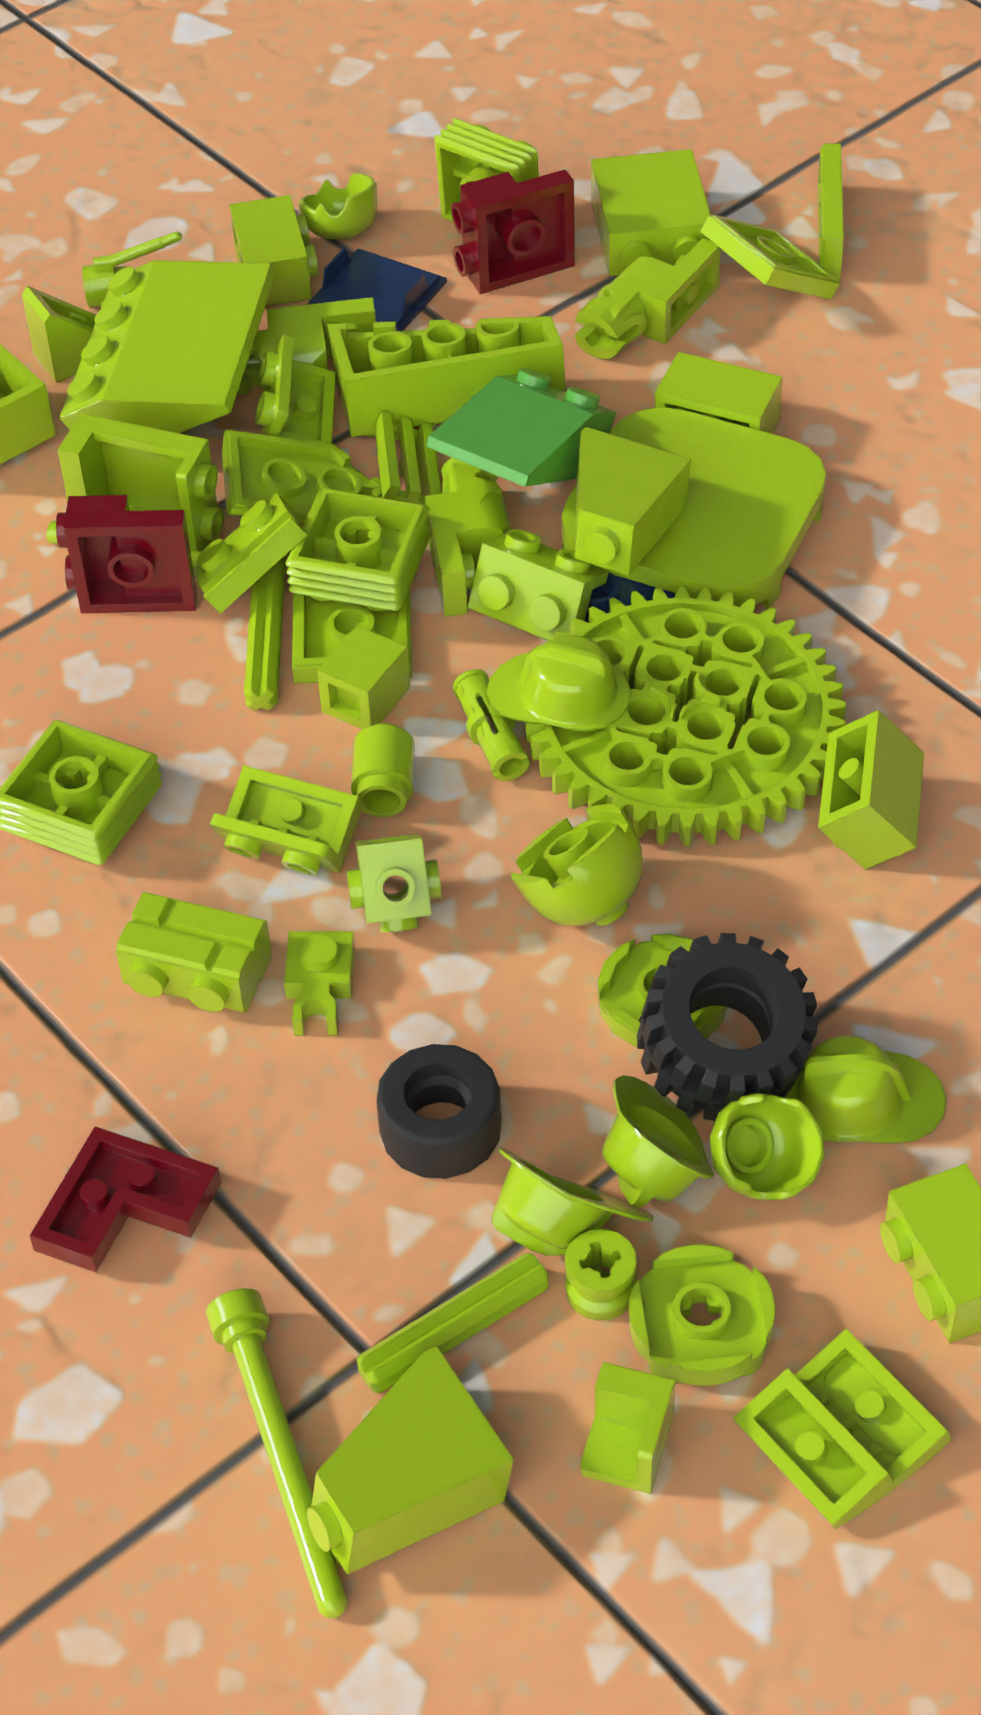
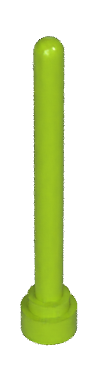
M249 1288L232 1290L215 1298L206 1308V1316L213 1338L217 1343L224 1345L227 1352L234 1353L318 1611L326 1618H337L347 1608V1597L331 1550L325 1552L318 1546L308 1524L307 1510L312 1505L313 1495L262 1346L266 1339L265 1330L269 1325V1318L261 1294L258 1291Z

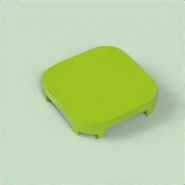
M659 407L640 410L622 418L611 429L609 434L690 458L691 467L686 509L629 576L611 570L608 571L613 575L657 588L661 587V589L674 593L677 592L679 586H685L689 597L696 599L703 588H709L712 601H719L724 594L732 592L734 606L740 607L744 602L752 598L756 600L755 605L761 603L765 608L769 609L780 597L781 579L813 520L818 522L821 520L826 472L821 458L808 446L792 439L686 410ZM576 486L566 500L562 513V549L575 550Z

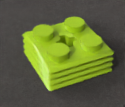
M457 118L452 119V124L448 123L446 125V130H440L441 136L438 134L434 136L440 213L442 218L453 222L451 214L452 203L461 201L460 185L508 171L517 183L539 177L537 149L526 141H515L491 132L483 125H473Z
M325 488L319 490L302 527L307 536L291 550L285 563L288 566L287 574L289 578L287 581L290 584L289 591L308 595L314 600L322 602L336 600L364 605L373 611L400 610L431 537L429 532L431 528L429 524L430 516L428 515L430 508L425 505Z
M54 720L0 787V829L90 863L102 865L163 784V781L159 779L161 776V772L158 771L160 765L156 762L158 755L64 721Z

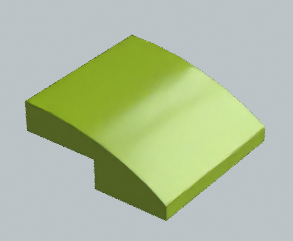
M847 1328L797 1374L794 1375L788 1368L784 1370L733 1417L735 1423L834 1529L839 1528L870 1508L912 1476L952 1441L949 1432Z

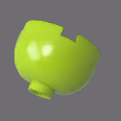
M614 804L595 805L585 809L591 820L582 822L575 827L571 825L568 818L559 821L535 838L518 856L515 863L521 870V874L511 872V879L527 902L542 916L564 926H585L591 923H595L597 926H604L614 922L627 911L629 907L627 901L636 891L643 874L642 847L633 826L623 810Z

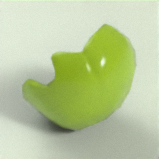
M353 173L350 176L347 187L342 189L335 188L329 180H325L316 195H306L299 200V215L305 214L308 229L317 236L338 240L353 238L366 231L376 218L377 183L372 176L362 173Z
M758 1093L741 1096L738 1101L730 1102L718 1113L710 1134L713 1169L732 1191L753 1199L784 1200L794 1197L815 1182L825 1158L823 1129L810 1109L797 1099Z

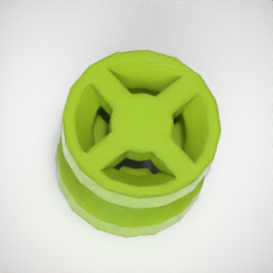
M607 1229L589 1230L578 1235L569 1244L565 1254V1288L568 1302L573 1310L580 1315L596 1321L611 1320L624 1314L629 1309L631 1290L636 1283L637 1260L635 1249L624 1236ZM600 1266L609 1268L610 1275L602 1272Z

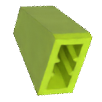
M585 427L581 431L576 483L575 559L629 576L686 509L691 459Z
M437 1346L424 1351L316 1472L312 1505L307 1510L308 1524L318 1546L325 1552L332 1550L347 1575L494 1507L505 1500L514 1459Z

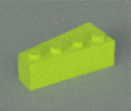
M551 316L482 318L476 323V328H463L459 324L451 323L450 320H429L428 327L425 330L397 331L396 321L373 322V332H348L347 323L327 324L333 371L336 372L335 384L351 437L363 435L374 437V424L381 411L392 413V421L395 424H398L403 416L412 419L413 427L420 426L422 422L432 424V427L439 425L451 417L496 376L518 374L520 368L535 370L552 378L550 386L566 392L563 343Z

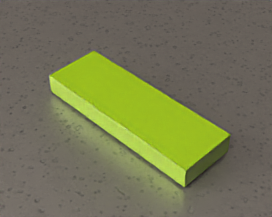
M823 143V147H820L818 173L819 265L836 277L838 281H840L844 241L841 144Z

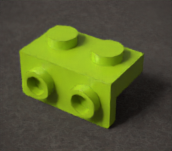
M283 334L275 352L267 351L260 366L258 383L266 386L257 405L255 423L262 425L263 435L332 444L336 372L293 360L294 337Z
M511 529L505 534L483 542L467 608L548 641L554 638V634L557 631L570 634V620L572 618L585 621L592 589L605 584L607 581L608 570L575 559V550L561 549L558 551L540 544L541 538L525 530Z
M243 765L226 815L214 813L210 826L225 840L223 847L235 854L251 859H259L263 851L283 857L281 863L284 866L300 873L316 876L319 868L340 873L364 803L356 795Z

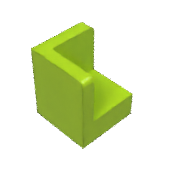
M355 627L317 670L321 711L360 729L381 723L410 688L407 646L363 627Z
M607 1362L602 1363L595 1385V1418L580 1462V1471L584 1477L651 1494L674 1418V1379Z

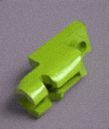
M702 238L686 255H681L675 265L653 257L640 256L610 284L605 285L598 292V297L591 299L578 312L575 322L584 325L575 334L578 346L591 356L599 359H610L641 335L666 344L719 288L721 248L712 241Z
M373 297L266 309L268 330H259L256 333L237 395L250 394V391L256 385L265 391L266 385L258 383L260 366L267 351L275 352L283 334L294 337L293 360L328 370L327 359L331 358L327 324L347 323L348 332H373V322H376Z
M452 457L441 468L443 477L442 494L425 496V506L430 508L428 515L430 516L429 524L431 528L429 532L431 537L428 543L445 617L468 614L467 590L472 589L482 543L511 530L502 496V489L496 483L498 476Z

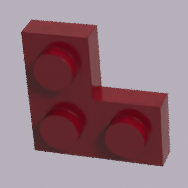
M95 1126L29 1235L33 1250L97 1272L128 1217L191 1238L221 1185L219 1167Z

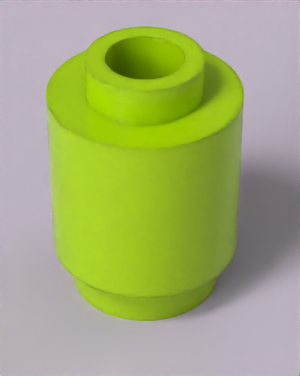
M378 723L366 727L358 732L353 742L352 795L359 796L363 801L362 811L375 817H390L400 813L413 794L415 742L407 731L393 724Z

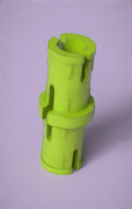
M481 669L468 670L460 674L452 685L454 694L459 699L468 718L466 731L473 743L481 746L495 779L499 781L514 780L522 776L530 765L528 756L522 749L514 732L515 720L502 716L490 703L486 692L489 683L488 674ZM485 716L490 718L496 734H493Z

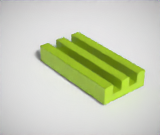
M381 411L374 424L382 497L384 499L425 505V496L442 494L436 451L426 447L428 437L433 433L432 424L422 422L418 430L413 429L412 419L402 416L398 424H395L392 421V413ZM395 440L400 441L402 456L400 471L401 476L405 480L406 491L400 490Z

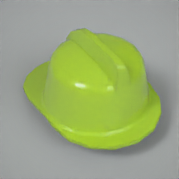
M577 635L555 637L543 645L536 646L528 653L511 658L500 665L489 679L486 691L490 703L502 716L517 721L552 725L576 731L602 729L619 720L628 709L631 696L627 677L615 665L610 663L606 651L597 642Z
M850 1035L829 1038L816 1046L805 1060L804 1066L798 1078H796L792 1089L785 1096V1098L801 1101L810 1109L823 1129L824 1141L891 1144L917 1141L932 1133L944 1117L947 1099L941 1081L927 1065L909 1055L882 1051L877 1044L863 1037Z
M622 1075L613 1081V1094L618 1112L603 1144L602 1154L607 1164L618 1174L619 1188L631 1206L641 1208L652 1198L664 1202L672 1201L678 1198L699 1177L705 1179L714 1177V1172L708 1164L700 1135L684 1111L678 1109L668 1096L663 1098L654 1086L636 1077Z
M500 1147L498 1151L512 1163L492 1212L491 1222L496 1230L531 1251L546 1256L565 1255L569 1244L578 1235L589 1230L600 1229L614 1213L640 1221L653 1222L654 1216L641 1208H635L624 1200L553 1176Z

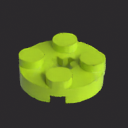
M713 1245L681 1246L664 1252L653 1261V1269L643 1276L640 1283L639 1278L637 1279L629 1299V1330L638 1353L649 1363L651 1373L674 1379L675 1383L713 1386L733 1381L741 1376L751 1375L760 1369L764 1361V1353L772 1340L775 1320L774 1297L764 1275L754 1266L751 1272L745 1265L733 1261V1252ZM696 1303H705L708 1313L721 1314L720 1319L712 1321V1324L707 1326L695 1325L684 1317L691 1315L692 1305Z

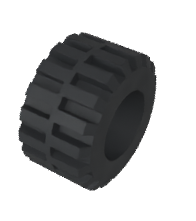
M721 933L718 943L711 944L708 936L705 935L693 939L689 952L682 946L669 955L666 966L660 965L653 977L639 1019L640 1026L637 1033V1049L644 1050L641 1065L646 1075L658 1073L654 1088L663 1098L673 1092L679 1097L676 1107L688 1114L692 1105L704 1109L703 1119L716 1121L718 1113L730 1102L738 1101L741 1096L758 1093L785 1098L792 1089L812 1049L811 1044L817 1034L818 1019L812 1017L817 1008L814 992H802L808 980L800 967L789 971L786 967L789 956L779 948L772 955L763 951L761 948L764 940L750 936L747 944L736 943V933ZM709 1006H723L734 1009L745 1015L754 1024L759 1032L762 1043L742 1050L727 1049L715 1045L698 1031L691 1018V1013Z

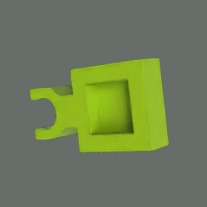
M289 931L284 987L286 999H296L292 1014L294 1036H304L305 1020L317 1014L326 1017L328 1036L338 1035V1014L335 999H351L355 955L353 931Z

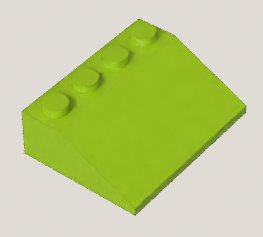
M153 260L135 269L133 267H126L118 271L108 283V292L101 310L95 316V325L88 344L81 353L82 359L75 378L67 389L68 396L59 417L70 430L79 415L83 413L181 433L231 413L277 271L271 263Z

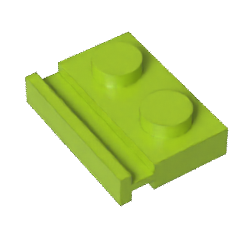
M277 492L268 501L260 500L249 507L241 517L240 526L225 540L217 539L211 542L197 558V565L193 568L195 578L200 589L205 593L203 595L204 598L220 614L307 536V533L301 528L303 526L291 506Z

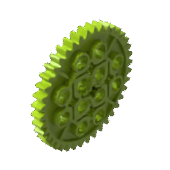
M679 586L675 598H668L661 587H658L654 590L653 600L646 601L641 594L634 591L631 594V605L625 606L613 597L609 599V613L606 614L592 606L589 608L588 623L572 618L570 620V634L560 631L554 634V638L564 635L584 636L597 642L606 651L610 663L615 665L627 677L631 689L628 709L614 723L602 729L590 731H576L552 725L524 722L526 742H531L532 760H539L540 776L542 778L552 777V791L555 795L568 792V807L571 809L584 806L587 803L588 808L595 805L614 804L623 810L632 824L638 839L648 829L656 830V839L658 844L661 845L665 844L671 832L679 833L680 840L684 846L691 845L694 833H702L709 845H715L719 830H725L733 840L738 841L741 839V827L743 824H747L752 830L760 834L764 832L765 816L781 824L785 822L787 807L801 811L804 809L805 794L811 796L819 794L820 782L824 779L828 735L830 732L845 726L846 701H842L843 684L835 682L837 668L835 665L825 664L826 650L824 648L811 649L813 635L803 633L795 636V620L790 619L776 624L777 609L773 607L763 611L761 614H756L755 599L750 598L738 607L733 605L734 598L732 592L724 594L719 601H712L709 588H703L696 599L689 597L685 586Z

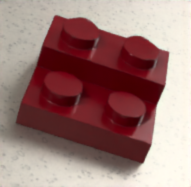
M566 169L519 183L514 180L508 171L460 185L461 201L452 203L451 214L458 233L462 235L463 244L454 247L453 255L458 272L462 277L468 276L479 294L575 266L574 180Z
M127 495L68 496L66 512L57 513L56 537L59 548H68L69 555L65 559L66 587L68 590H76L81 613L196 611L197 588L184 510L130 511Z

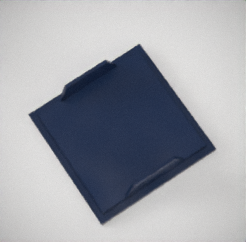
M343 248L324 268L322 288L307 304L373 297L376 322L396 321L397 331H404L447 283V278L362 249H357L349 257L346 248Z

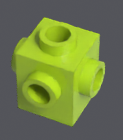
M420 834L355 841L359 869L347 871L351 909L364 908L367 924L379 922L380 932H397L418 928V917L432 915L430 899L441 898L437 860L425 861L423 841ZM398 875L405 879L404 886L400 891L388 893L383 890V884L387 878Z

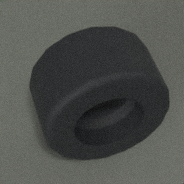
M430 1044L409 1050L389 1065L379 1080L376 1104L380 1136L386 1153L402 1169L425 1178L448 1179L469 1173L488 1160L500 1140L502 1121L500 1087L493 1069L478 1054L456 1045ZM434 1103H451L464 1109L457 1115L442 1120L427 1119L415 1114L424 1106Z

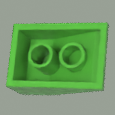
M520 368L518 374L496 376L429 435L426 447L524 487L577 479L581 431L585 427H589L609 434L616 411L598 405L600 396L576 387H568L567 392L550 386L552 379L550 376L535 370Z

